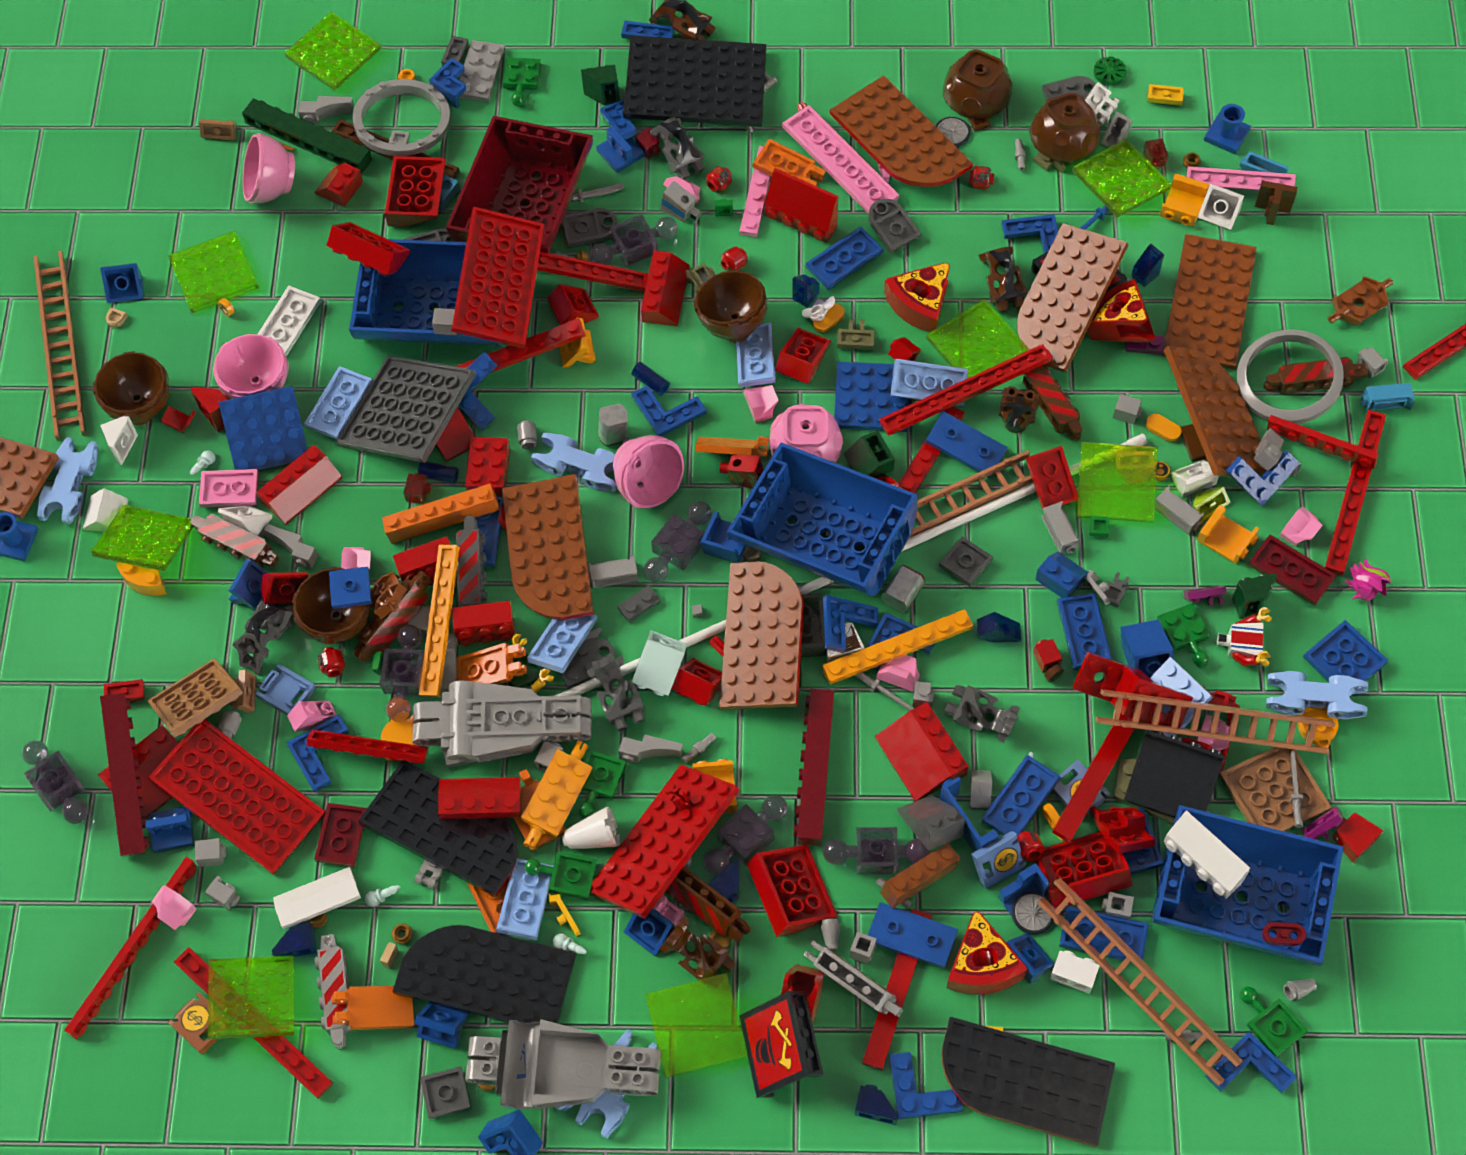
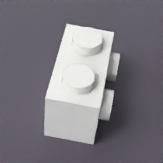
M1059 951L1050 979L1090 994L1100 965L1096 964L1092 959L1076 957L1073 952Z

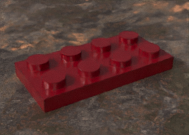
M1272 535L1267 537L1248 564L1262 574L1276 573L1277 578L1275 582L1314 606L1336 577V574Z

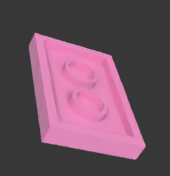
M258 470L201 471L200 508L256 506Z

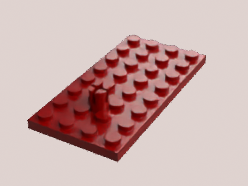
M473 206L451 332L519 348L525 347L544 230L543 223Z
M205 719L201 723L195 724L148 777L154 784L272 875L278 871L325 815V811Z
M681 764L592 881L590 894L645 919L738 794L739 788L734 784Z

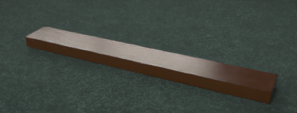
M340 119L331 131L345 139H351L354 143L366 146L358 138L354 125ZM367 130L376 139L389 143L390 139ZM370 149V151L393 160L391 155H385ZM421 152V153H418V154L409 155V156H407V157H431V156L426 155V154H424V153ZM446 163L444 175L455 180L460 169Z

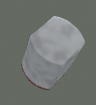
M620 403L600 408L598 436L605 446L622 443L624 437L627 436L628 413Z
M901 565L882 594L883 602L905 613L925 583L924 576L906 565Z

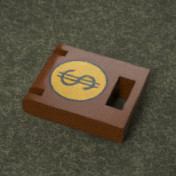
M198 992L196 996L199 1000L196 1001L192 998L174 1015L178 1021L175 1023L170 1019L168 1023L203 1055L233 1024ZM216 1023L219 1027L203 1041L200 1037Z

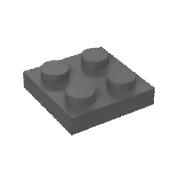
M961 536L940 561L939 567L971 587L991 563L993 556Z
M461 1066L420 1077L429 1120L471 1109Z

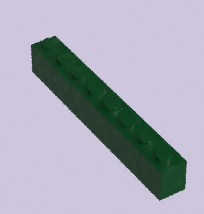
M253 98L242 112L245 124L338 165L347 163L360 169L361 175L372 161L368 147L354 143L351 139H345L335 132H329L321 126L313 125L292 113L288 114L278 107L268 105L262 100L259 101Z

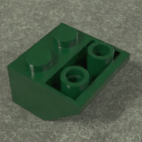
M615 65L581 70L584 95L602 105L620 101Z
M878 430L860 437L844 452V456L851 469L862 474L877 478L894 471L895 459Z
M1264 573L1255 578L1246 577L1238 581L1232 600L1239 619L1258 614L1270 595L1277 578L1276 573Z

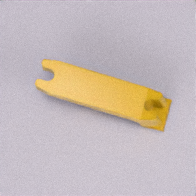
M548 894L550 906L558 905L562 912V915L556 918L559 925L561 926L568 922L575 936H579L580 931L562 902L560 894Z

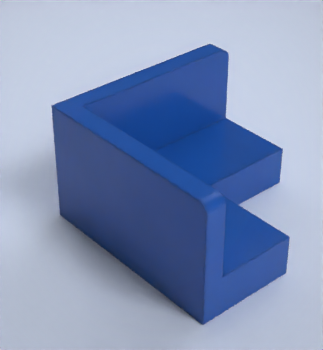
M451 58L429 79L430 85H433L434 88L442 93L449 104L458 108L460 106L458 98L467 90L466 85L457 79L465 71V66Z
M714 512L700 542L704 554L739 563L746 546L730 540L727 531L732 522L721 520L719 512Z
M1035 863L1020 872L1015 882L1000 890L998 898L1011 915L1013 902L1020 894L1034 891L1046 896L1050 883Z
M520 1109L487 1122L478 1136L489 1154L506 1148L511 1155H536L543 1144L541 1138Z

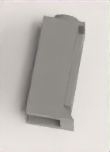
M1169 486L1156 498L1155 501L1157 503L1153 506V509L1186 534L1190 535L1193 530L1198 531L1202 526L1204 514L1200 515L1197 510L1176 494L1171 493Z
M1063 501L1043 508L1045 514L1041 516L1061 554L1074 552L1078 548L1080 541L1079 538L1077 539V535L1067 515L1061 509Z
M634 555L629 560L627 558L595 563L594 565L589 563V577L593 589L638 582Z

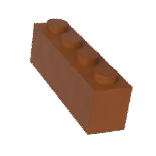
M946 843L884 882L880 894L893 909L956 869L960 857L950 844Z

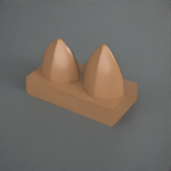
M201 119L199 121L201 138L235 141L236 124L233 120Z
M246 669L240 670L239 676L234 679V682L239 686L243 694L237 700L230 702L229 705L248 714L253 713L255 708L254 694L256 693L257 676Z

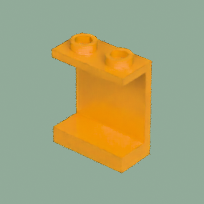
M1175 173L1167 199L1162 205L1160 217L1194 227L1209 184Z
M1219 505L1199 532L1197 541L1237 564L1240 559L1244 560L1249 552L1248 547L1250 545L1254 546L1257 542L1259 528L1256 526L1250 532L1225 517L1226 508Z
M719 759L717 762L699 761L693 764V769L734 784L733 760ZM736 796L724 813L737 812Z

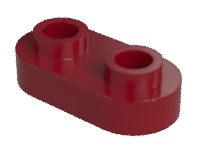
M1270 922L1263 928L1262 938L1269 945L1299 946L1306 938V931L1297 923ZM1273 932L1276 935V937H1270L1269 933ZM1290 934H1296L1297 939H1293Z

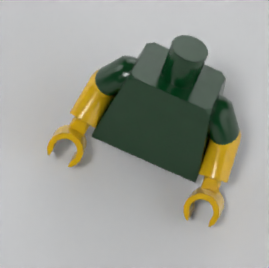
M516 634L512 638V645L520 644L524 646L527 644V640L523 638L519 642L521 634ZM526 652V656L513 658V663L520 662L521 666L525 665L527 673L521 676H513L511 681L499 685L532 689L537 694L546 685V681L551 682L554 680V676H547L550 670L542 669L540 671L537 665L529 663Z

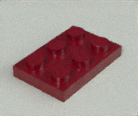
M327 803L314 857L315 862L355 867L364 827L359 825L358 820L367 808Z

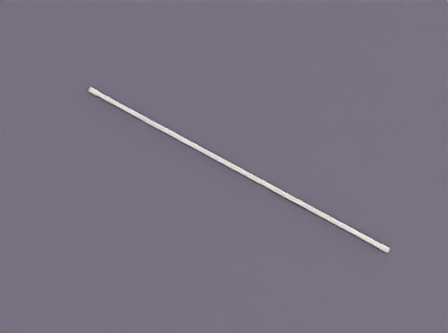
M1143 433L1120 445L1070 466L1071 475L1073 476L1115 457V453L1127 452L1147 444L1145 435ZM1034 483L910 537L902 551L1035 493ZM820 577L798 588L803 596L834 581ZM726 620L679 641L687 643V648L723 632L726 628ZM640 658L621 666L622 676L635 671ZM593 678L555 696L581 695L603 684Z

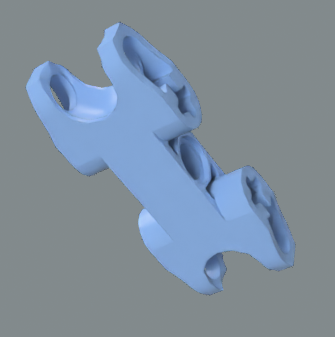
M543 433L541 437L542 442L553 450L548 454H532L531 462L555 476H562L565 470L583 476L581 482L594 490L616 492V482L606 476L609 472L614 471L613 460L615 454L598 448L593 455L576 449L577 442L570 437L562 434Z
M67 437L56 452L59 459L53 468L58 471L53 487L44 486L39 496L37 517L40 521H46L53 511L62 509L61 516L64 525H70L83 503V493L78 491L83 475L92 476L97 466L99 446L96 442L91 441L84 451L74 453L75 442L72 438Z
M1286 671L1268 674L1267 683L1281 688L1285 693L1282 696L1267 698L1266 708L1288 715H1302L1305 713V707L1328 709L1327 715L1335 719L1361 718L1367 715V707L1354 703L1349 697L1352 694L1367 692L1368 682L1350 676L1334 675L1329 677V683L1306 681L1307 676L1302 672Z
M627 1029L613 1046L629 1047L633 1036L632 1031ZM652 1042L648 1048L658 1049V1045ZM603 1094L593 1103L581 1104L575 1121L582 1125L591 1114H602L606 1120L602 1128L601 1137L607 1139L621 1124L630 1104L622 1100L625 1095Z

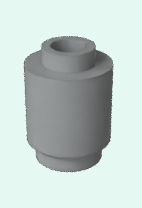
M524 420L517 426L519 444L523 449H532L536 447L537 443L536 425L530 420Z
M233 710L224 712L217 729L232 739V737H235L242 718L239 717L240 714Z

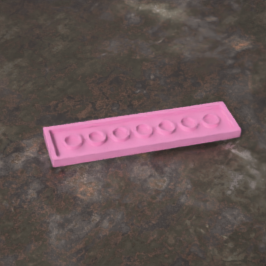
M810 105L782 123V127L867 213H869L871 205L879 199L886 198L894 201L899 199V194ZM882 206L877 207L879 212L885 209Z

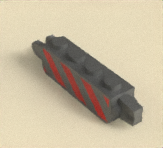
M472 515L464 518V530H459L456 533V545L460 547L457 569L458 602L462 606L479 605L487 602V591L484 590L487 574L483 569V564H486V554L483 553L486 538L485 534H482L478 529L477 520Z

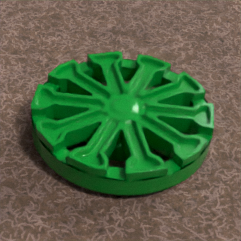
M1103 57L1094 66V76L1103 84L1115 85L1125 78L1126 66L1119 58Z

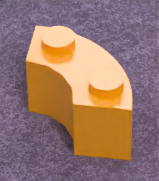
M135 558L116 563L126 584L137 593L147 596L167 594L158 568H144L137 563Z

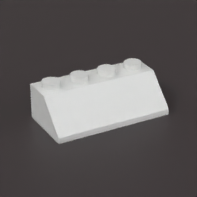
M1187 810L1166 834L1164 839L1166 847L1171 852H1176L1185 865L1191 866L1203 881L1209 882L1213 886V890L1218 895H1223L1226 899L1244 882L1250 870L1247 864Z

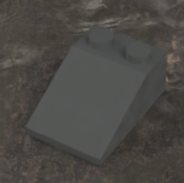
M932 795L897 808V813L928 851L962 838L964 835L965 819L954 806Z

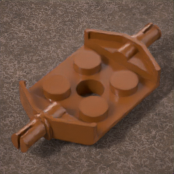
M1363 276L1362 281L1337 297L1334 295L1332 303L1335 313L1327 318L1328 321L1332 324L1339 319L1353 325L1360 324L1387 306L1389 299L1386 288L1393 285V280L1387 278L1381 283ZM1355 302H1361L1364 306H1357Z
M393 571L383 575L371 588L372 604L370 606L381 619L391 611L397 612V609L399 610L398 604L408 590L398 580L400 577Z

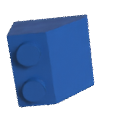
M1058 551L1048 556L1037 569L1035 580L1061 598L1070 597L1082 584L1089 572Z

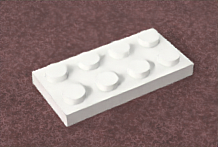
M288 286L258 334L276 340L287 357L321 303L320 297Z

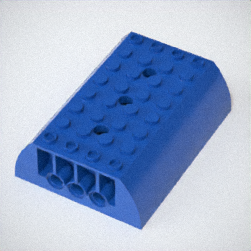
M388 239L411 250L398 271L389 275H382L378 273L377 269L367 268L360 262L349 327L350 334L354 339L502 345V343L457 333V335L434 334L432 326L434 311H431L430 308L438 306L441 309H455L466 242ZM396 305H403L402 309H394Z
M780 442L727 533L730 539L869 596H875L880 591L912 534L918 498L915 493ZM790 519L797 520L795 524L787 523ZM824 532L831 533L827 538L821 537V534ZM859 545L865 547L863 551L855 550V548Z
M1179 805L1172 827L1187 810L1247 864L1250 870L1244 882L1226 899L1223 895H1218L1209 882L1203 881L1191 866L1185 865L1176 852H1171L1166 848L1152 912V923L1307 964L1321 966L1344 847ZM1203 883L1207 890L1200 892L1196 889L1195 885ZM1239 893L1246 895L1247 901H1238L1236 895ZM1277 905H1286L1288 908V912H1280L1277 908ZM1270 922L1297 923L1305 929L1306 938L1299 946L1269 945L1262 938V930ZM1273 932L1269 933L1270 937H1276V935ZM1290 934L1293 939H1297L1296 934Z

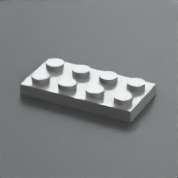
M471 41L464 63L465 71L459 81L466 85L467 90L459 98L483 102L490 101L505 51L504 44Z

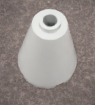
M609 807L603 808L564 831V835H562L563 843L569 849L620 846V834L616 835L618 825Z

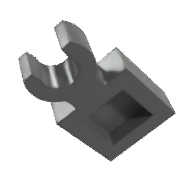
M1119 572L1115 574L1114 583L1109 581L1107 584L1109 589L1103 592L1111 602L1110 605L1118 608L1127 589L1124 587L1127 586L1129 577H1126L1124 581H1120L1118 579Z

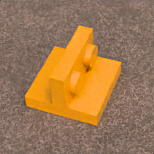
M582 318L579 319L586 336L559 347L562 366L565 368L571 367L576 361L593 364L596 361L590 330L585 329Z

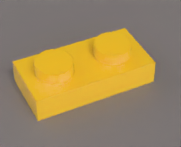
M1149 84L1147 102L1182 106L1184 88Z

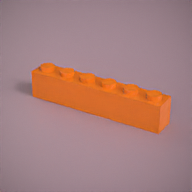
M487 484L382 517L385 534L393 544L463 522L464 518L469 515L476 518L499 511L500 509L491 484Z

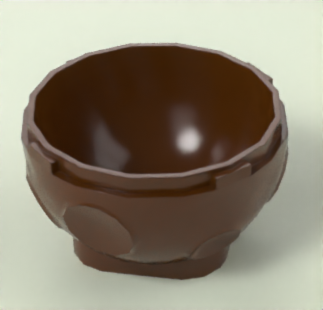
M976 49L966 53L965 56L949 68L943 86V97L950 108L961 116L973 117V119L984 120V118L989 119L999 114L1008 105L1012 95V82L1007 67L999 58Z
M1067 93L1046 101V104L1041 106L1032 121L1029 133L1034 147L1044 156L1057 161L1070 162L1081 160L1096 150L1099 143L1100 123L1096 113L1083 97L1075 93Z
M731 270L720 272V274L712 276L704 282L696 293L694 301L695 312L702 325L712 335L733 343L742 342L760 326L766 314L767 297L765 287L757 278L749 273Z
M135 351L124 352L113 357L102 366L96 375L95 382H93V393L98 404L110 418L118 419L123 416H129L132 424L139 426L149 422L164 408L169 397V377L164 366L153 357L144 353H135Z
M332 567V569H323L310 575L300 584L293 596V614L297 626L301 631L320 643L339 644L354 638L368 623L370 604L338 609L332 608L329 572L344 570V568Z

